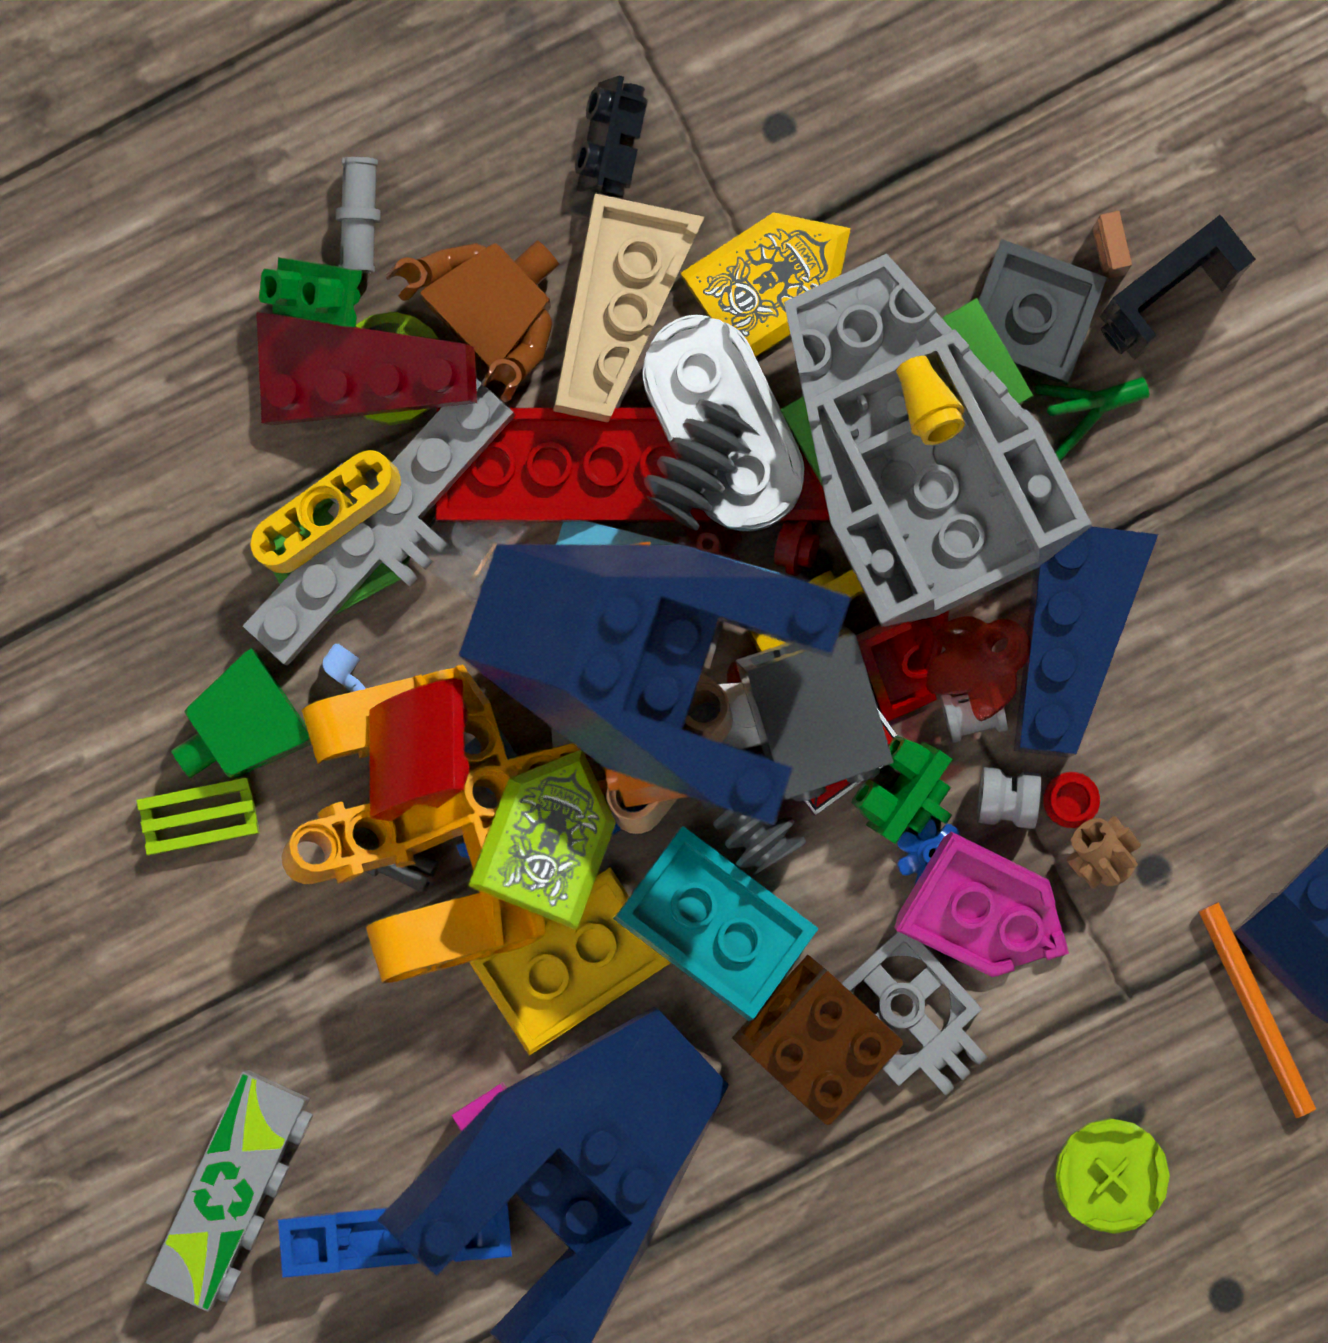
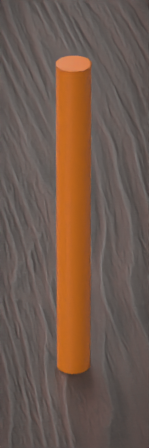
M1217 902L1198 911L1295 1118L1316 1110L1315 1104L1220 903Z

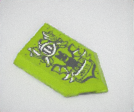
M583 750L563 756L514 776L507 781L468 884L472 888L575 930L578 928L616 824Z

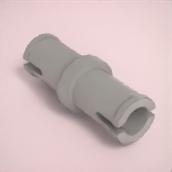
M369 157L342 158L341 162L343 165L342 207L336 208V221L341 222L340 264L338 267L361 270L362 273L375 272V223L381 221V210L375 209L376 167L378 166V160Z

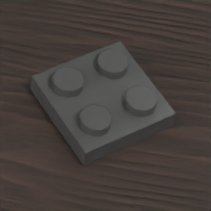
M1001 239L978 301L1017 368L1067 386L1107 277Z

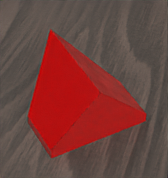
M950 610L935 617L883 627L879 625L856 636L876 704L887 722L937 700L934 687Z

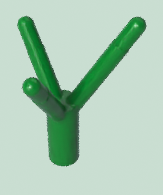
M1143 377L1099 391L1048 384H1037L1035 386V392L1039 395L1073 400L1049 406L1047 413L1051 417L1091 409L1054 451L1059 462L1073 449L1105 412L1147 399L1150 396L1147 382Z

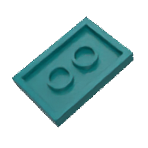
M684 826L679 828L613 918L748 1021L755 1018L819 929Z

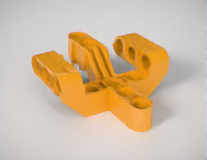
M463 664L451 669L440 670L423 676L422 674L416 675L411 678L319 700L302 709L317 764H320L322 761L357 753L359 758L370 756L369 710L377 704L418 686L450 678L462 679L463 701L468 706V721L464 732L472 734L478 739L481 752L478 754L464 752V756L467 757L469 762V775L464 791L438 808L415 805L391 822L370 819V803L345 809L343 801L323 808L317 813V820L304 823L293 832L282 853V866L289 877L302 884H315L336 878L337 884L352 881L365 871L396 864L398 868L415 864L413 855L463 835L474 870L507 781L514 776L581 749L574 743L507 760L491 704ZM584 752V754H585V756H586L587 759H591V760L596 761L595 759H593L591 756H589L587 753ZM601 765L604 771V780L597 782L604 795L607 792L608 782L605 767ZM478 786L489 788L497 798V807L492 809L481 807L475 801L472 789ZM362 827L372 830L379 839V848L366 850L358 846L353 838V830ZM307 841L316 843L322 848L325 861L321 864L305 862L298 853L297 845ZM480 891L469 896L383 918L366 926L381 981L386 984L528 946L538 941L545 934V924L543 916Z

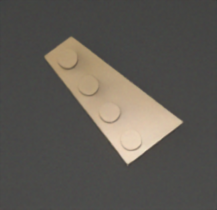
M600 194L594 195L553 411L609 422L703 222V216Z

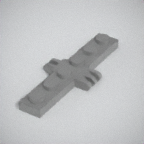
M477 378L476 404L442 407L393 460L392 463L397 467L401 476V485L396 497L382 509L299 568L292 571L243 625L249 633L283 664L288 666L382 562L407 585L411 586L418 578L409 567L402 564L409 555L425 570L433 562L417 545L425 539L431 548L440 553L448 546L421 519L516 416L488 388H484ZM369 472L365 474L367 478L366 486L371 490L379 485L377 479ZM348 488L344 494L354 505L357 500L350 494L352 491ZM330 498L335 503L328 512L336 518L339 511L338 501Z

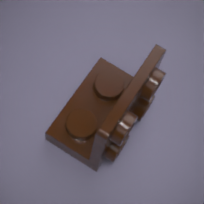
M809 955L777 987L755 1018L751 1021L747 1020L732 1037L742 1049L825 1125H830L903 1045L901 1038L827 969Z

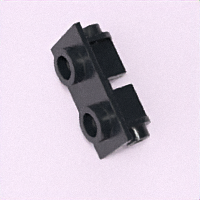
M619 75L598 82V86L592 90L586 107V117L590 120L587 140L580 146L575 161V171L579 174L577 191L582 192L602 186V194L622 198L624 189L631 187L638 149L619 144L620 136L635 140L640 139L648 99L643 97L644 87L632 83L623 84V76Z

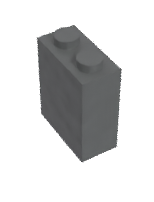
M842 625L831 658L785 643L736 660L765 758L793 767L784 796L785 799L793 797L794 801L810 800L826 792L825 786L844 779L849 783L866 781L880 773L879 767L893 763L856 634L845 625Z

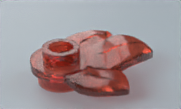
M974 616L955 618L936 631V637L945 651L940 653L930 665L926 681L927 690L932 694L938 695L968 692L971 708L977 720L984 721L991 718L1003 709L1016 693V672L1025 665L1030 653V639L1027 632L1020 624L1013 620L998 619L986 623ZM1008 638V645L1003 651L992 652L993 646L999 640Z

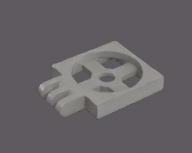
M897 931L842 982L853 994L856 985L864 980L880 998V1010L875 1015L891 1030L895 1027L907 1028L924 1046L916 1053L907 1055L895 1054L882 1068L898 1086L920 1068L939 1090L947 1096L954 1087L951 1081L939 1072L943 1067L948 1065L963 1081L971 1072L956 1055L964 1049L968 1057L978 1065L988 1058L962 1029L982 1008L923 943ZM892 956H910L922 960L927 967L910 983H897L880 963ZM944 984L949 992L950 1014L946 1027L940 1031L924 1013V1000ZM899 994L909 996L913 1003L912 1011L904 1017L895 1015L891 1010V1001Z

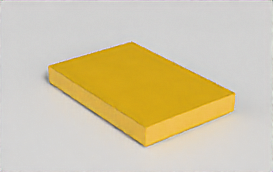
M611 867L596 876L576 930L544 917L545 934L535 943L513 951L469 962L529 1056L671 963L613 919L629 895Z

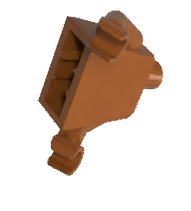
M536 240L515 261L497 243L491 244L488 247L473 243L441 249L417 260L409 257L402 258L386 274L387 280L394 276H401L407 280L409 285L398 295L403 301L409 300L421 287H425L420 292L423 303L462 344L475 348V358L488 370L481 385L485 388L488 382L492 380H498L506 385L500 398L503 402L511 400L519 382L544 359L553 322L548 313L551 308L550 299L537 285L560 264L540 241Z

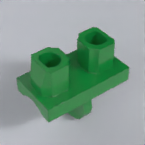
M278 257L277 269H263L261 273L259 300L261 303L272 304V313L344 327H356L357 316L354 305L360 301V292L356 288L361 282L362 271Z
M896 735L888 745L893 759V763L888 765L901 773L890 790L887 791L868 779L861 785L851 801L857 810L869 820L866 826L896 844L907 826L920 834L932 816L944 824H947L952 817V814L939 806L952 788L940 780L952 758L923 741L921 744H918L899 735Z

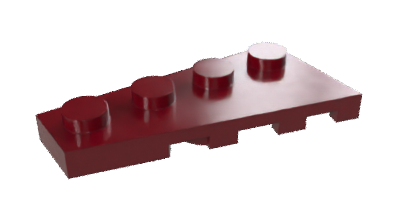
M256 312L261 423L272 426L477 403L475 348L473 346Z

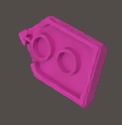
M953 832L943 837L899 911L895 924L896 931L991 977L1015 971L1014 967L1045 957L1048 961L1069 954L1049 880Z

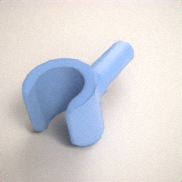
M334 644L323 659L324 671L341 683L347 691L354 692L366 689L357 678L351 675L361 659L340 644Z

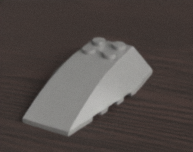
M887 253L784 302L831 526L882 627L942 614L1040 567L1091 528L1092 523L1041 425L1027 409L1024 410L1008 393V388L994 372H990L981 363L956 330H952L938 315L934 305ZM915 356H926L932 368L965 409L962 415L965 426L962 431L953 438L935 445H926L922 442L920 436L912 434L901 382L896 373V369L900 364Z

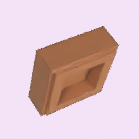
M1120 211L1101 214L1092 230L1103 276L1109 279L1126 275L1132 266Z

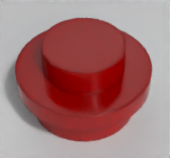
M800 520L797 524L786 521L780 530L775 547L774 563L775 565L785 567L787 574L798 576L803 566L811 568L815 561L819 546V536L812 534V523L810 521Z
M1065 772L1054 777L1046 786L1043 794V806L1047 816L1055 824L1064 828H1078L1084 822L1096 816L1100 806V794L1095 783L1086 775L1078 772Z

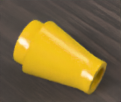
M915 356L900 364L896 369V373L901 382L912 434L920 436L922 442L926 445H935L945 442L960 433L965 426L962 418L965 409L932 368L926 356Z

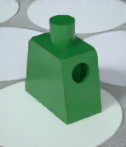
M251 648L243 653L186 708L184 712L198 733L171 750V752L190 779L216 761L229 778L236 779L311 745L305 722L259 654Z

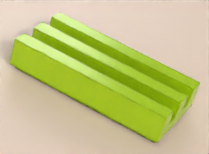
M248 777L136 800L138 811H140L141 828L145 836V849L148 856L260 834L250 778ZM240 792L242 802L154 819L152 810ZM243 813L245 816L246 824L158 841V830Z

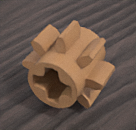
M1113 816L1108 822L1101 818L1084 822L1077 828L1070 840L1076 852L1067 858V862L1079 877H1083L1091 888L1095 889L1100 883L1105 886L1121 884L1131 876L1138 865L1131 852L1137 850L1141 843L1129 827L1124 828L1116 816Z

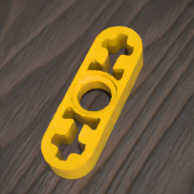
M367 450L354 455L258 524L253 531L250 543L254 557L276 573H289L296 570L389 504L396 497L400 489L401 476L399 470L390 460L377 451ZM374 469L378 473L376 477L379 485L371 490L366 486L367 478L365 474L369 470ZM344 486L348 487L352 491L350 494L357 500V502L354 505L352 501L344 493L340 491ZM324 499H336L339 505L336 518L328 525H315L313 512L317 504ZM297 520L311 533L309 537L305 538L299 533L302 530L295 525ZM281 534L286 538L284 541L286 551L282 555H277L273 552L276 548L273 539Z

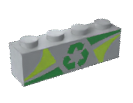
M249 1070L241 1073L146 1284L207 1312L215 1307L218 1300L228 1303L241 1275V1271L233 1268L241 1248L252 1250L265 1223L264 1218L257 1216L266 1195L273 1198L277 1196L288 1173L289 1167L281 1163L288 1145L291 1142L299 1146L310 1125L313 1114L304 1111L310 1098Z

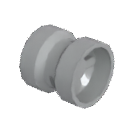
M983 767L978 796L977 823L995 825L1000 820H1011L1017 827L1035 829L1040 803L1041 774L1023 771L1015 777L1005 775L1001 769Z

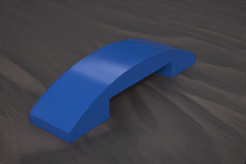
M508 1202L452 1260L459 1262L512 1257ZM389 1207L278 1219L282 1278L339 1273L342 1270L418 1264L420 1262L377 1221Z

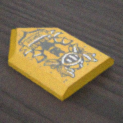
M773 212L682 271L680 275L706 315L713 319H719L724 323L726 322L738 329L748 341L755 357L791 335L784 306L785 301L841 275L851 228Z

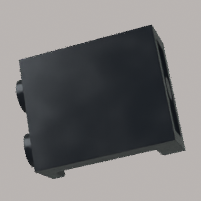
M1220 214L1114 296L1100 315V318L1105 323L1101 327V331L1109 344L1119 354L1127 351L1135 360L1146 351L1156 338L1154 331L1140 315L1141 312L1199 267L1203 268L1219 290L1223 292L1240 279L1256 258Z

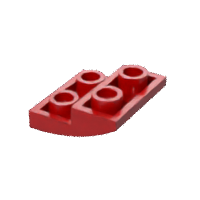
M450 678L418 686L392 696L369 710L370 819L391 822L415 805L438 808L464 791L469 775V762L467 757L464 756V729L468 721V706L463 701L462 679Z

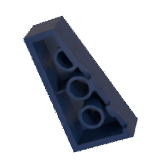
M1091 527L1040 567L1034 569L1014 751L1069 758L1077 754L1158 534Z

